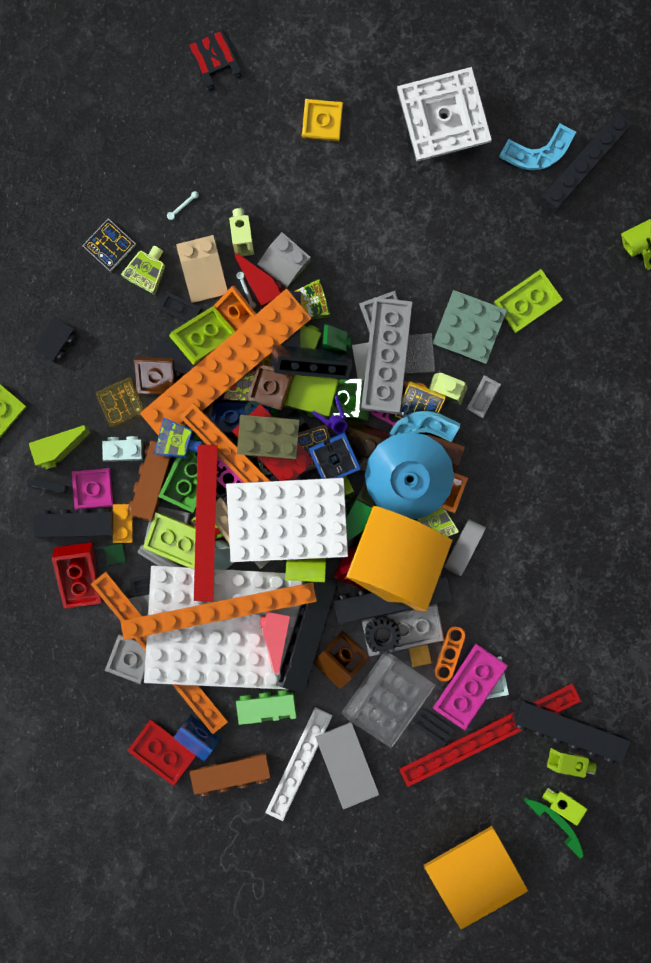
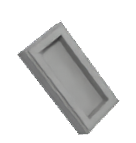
M484 375L466 410L483 418L501 384Z

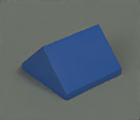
M190 715L178 730L174 739L202 761H205L221 740V737L215 733L212 734L204 724Z

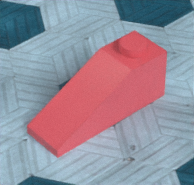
M265 612L260 617L259 626L262 627L261 631L272 671L275 674H279L290 616Z

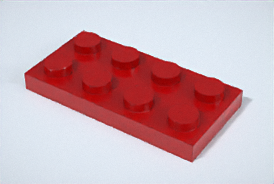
M261 404L249 415L272 417ZM239 425L232 431L237 438ZM298 443L296 459L256 456L279 481L295 480L314 461Z

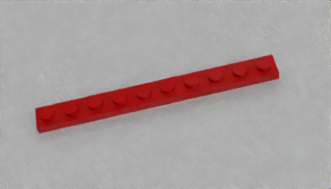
M571 683L533 703L561 712L581 702ZM514 712L399 768L407 787L522 731L515 727V723L511 720Z

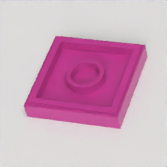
M111 468L72 471L75 510L113 506Z

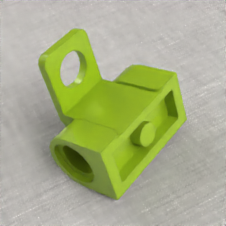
M651 219L621 233L623 246L632 257L641 253L647 270L651 269V263H649L651 258Z

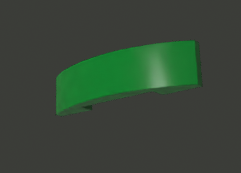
M526 797L524 801L538 816L546 812L569 835L564 842L581 859L583 852L580 843L568 823L546 804Z

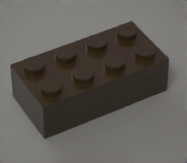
M351 419L348 420L345 431L361 467L360 470L365 472L368 459L378 444L392 436L390 433Z

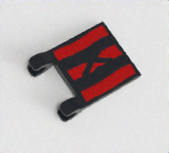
M221 29L187 44L208 90L214 88L210 74L230 66L235 78L242 75L240 67Z

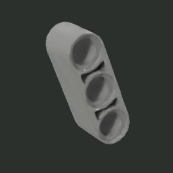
M468 519L443 568L461 577L486 527Z

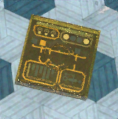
M130 377L95 392L110 428L141 415L140 413L144 410Z

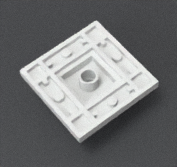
M472 67L397 86L416 161L479 146L492 141Z

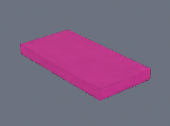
M475 644L433 706V709L466 730L508 665Z

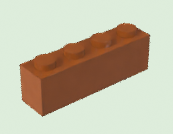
M151 441L150 445H147L145 448L144 456H146V459L139 468L141 476L139 482H136L134 485V499L130 500L128 505L130 516L149 522L153 521L155 512L158 511L161 498L158 496L168 477L173 457L155 455L154 451L157 442Z
M266 753L199 767L189 771L194 795L199 794L200 797L210 795L213 790L225 792L230 790L229 787L236 785L237 788L247 787L250 782L256 781V784L268 782L267 779L271 778Z

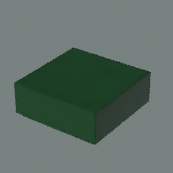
M123 543L104 547L107 566L126 562Z

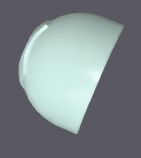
M215 540L214 569L226 570L233 564L230 558V545L227 541Z

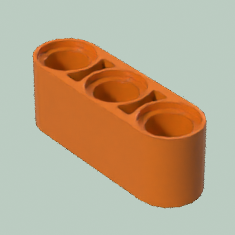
M451 627L446 633L435 667V676L441 681H448L453 676L465 639V633L459 627ZM454 630H459L461 633V637L457 641L451 639V632ZM449 648L455 651L452 659L445 657V651ZM447 667L449 669L448 676L440 677L439 669Z

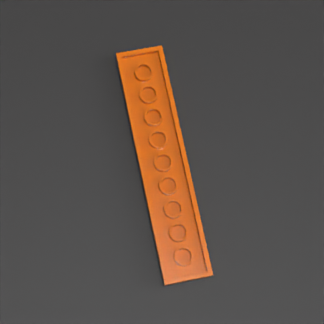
M285 289L140 414L158 436L163 418L186 426L187 424L180 416L193 403L202 411L205 410L270 355L274 345L283 344L312 318L288 289Z

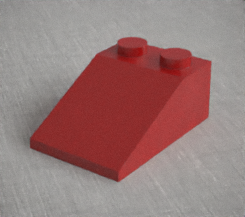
M93 542L55 547L51 558L63 608L101 604V596L91 585L92 582L99 578Z

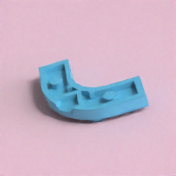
M559 123L549 143L540 149L533 150L508 139L499 158L526 170L545 169L554 165L562 158L576 131Z
M419 411L401 418L393 426L390 434L428 432L452 442L460 428V423L439 413Z

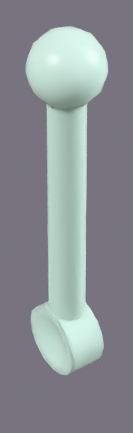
M196 191L192 192L191 196L175 211L167 214V218L173 220L181 209L193 199L199 197V193Z
M238 272L236 275L237 279L241 281L243 289L248 298L249 305L252 309H254L256 307V303L252 301L246 283L243 279L244 274L242 272Z

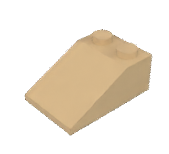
M214 235L176 244L191 303L223 296L228 290Z

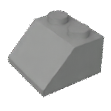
M281 233L268 247L257 265L276 282H279L284 289H287L311 262V257L285 234Z

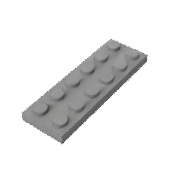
M374 297L361 410L400 414L412 302Z

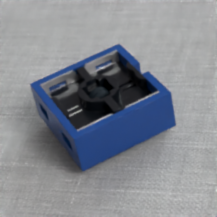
M345 432L330 438L329 443L325 444L323 441L309 447L311 456L322 479L342 478L361 469Z

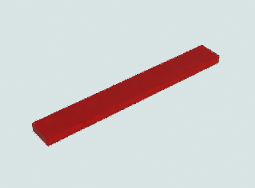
M198 444L194 601L214 600L218 445Z

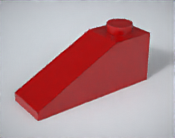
M239 254L235 255L238 265L263 309L282 293L283 289L280 283H275L272 277Z

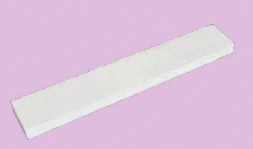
M317 707L314 708L265 813L281 821L284 820L318 748L315 736L326 731L333 715Z

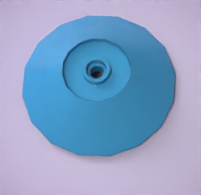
M407 432L392 435L378 444L368 459L365 480L368 493L377 507L387 509L410 519L426 517L441 508L451 494L454 472L451 458L441 444L428 435ZM408 476H412L414 479L413 481L408 482L406 478Z

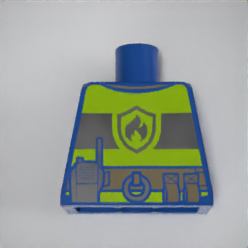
M163 418L154 454L162 457L188 458L190 451L198 452V444H203V442L194 440L195 432Z

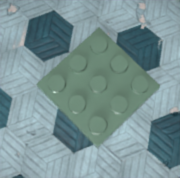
M453 290L433 344L487 364L507 310Z

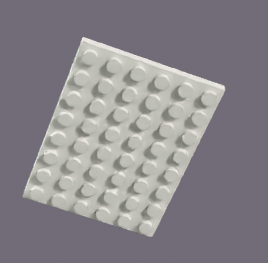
M151 566L148 615L305 584V581L285 580L286 573L214 569V600L194 601L193 569ZM300 605L267 611L290 616L279 674ZM265 612L147 636L144 683L285 689L276 686L279 674H275L272 671L261 631L262 627L259 626L260 617Z

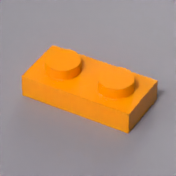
M113 504V543H133V517L129 515V504Z

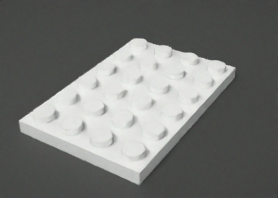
M344 478L226 484L231 562L348 557Z

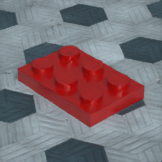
M152 719L128 749L130 754L173 786L196 756L177 742L172 734Z

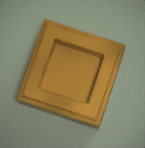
M428 644L408 648L412 667L431 664Z

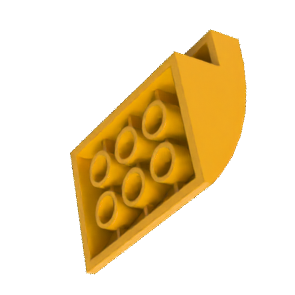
M373 506L346 577L387 602H401L416 611H427L452 540L420 522L387 509Z
M492 826L424 864L428 875L461 930L528 892Z

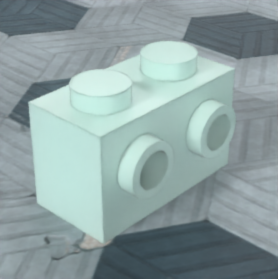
M137 436L127 437V440H119V437H108L107 441H102L103 461L144 460V441L138 440Z

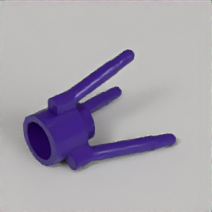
M335 395L339 415H333L327 420L316 411H312V414L324 422L327 427H331L336 434H341L347 429L346 415L343 412L338 395Z

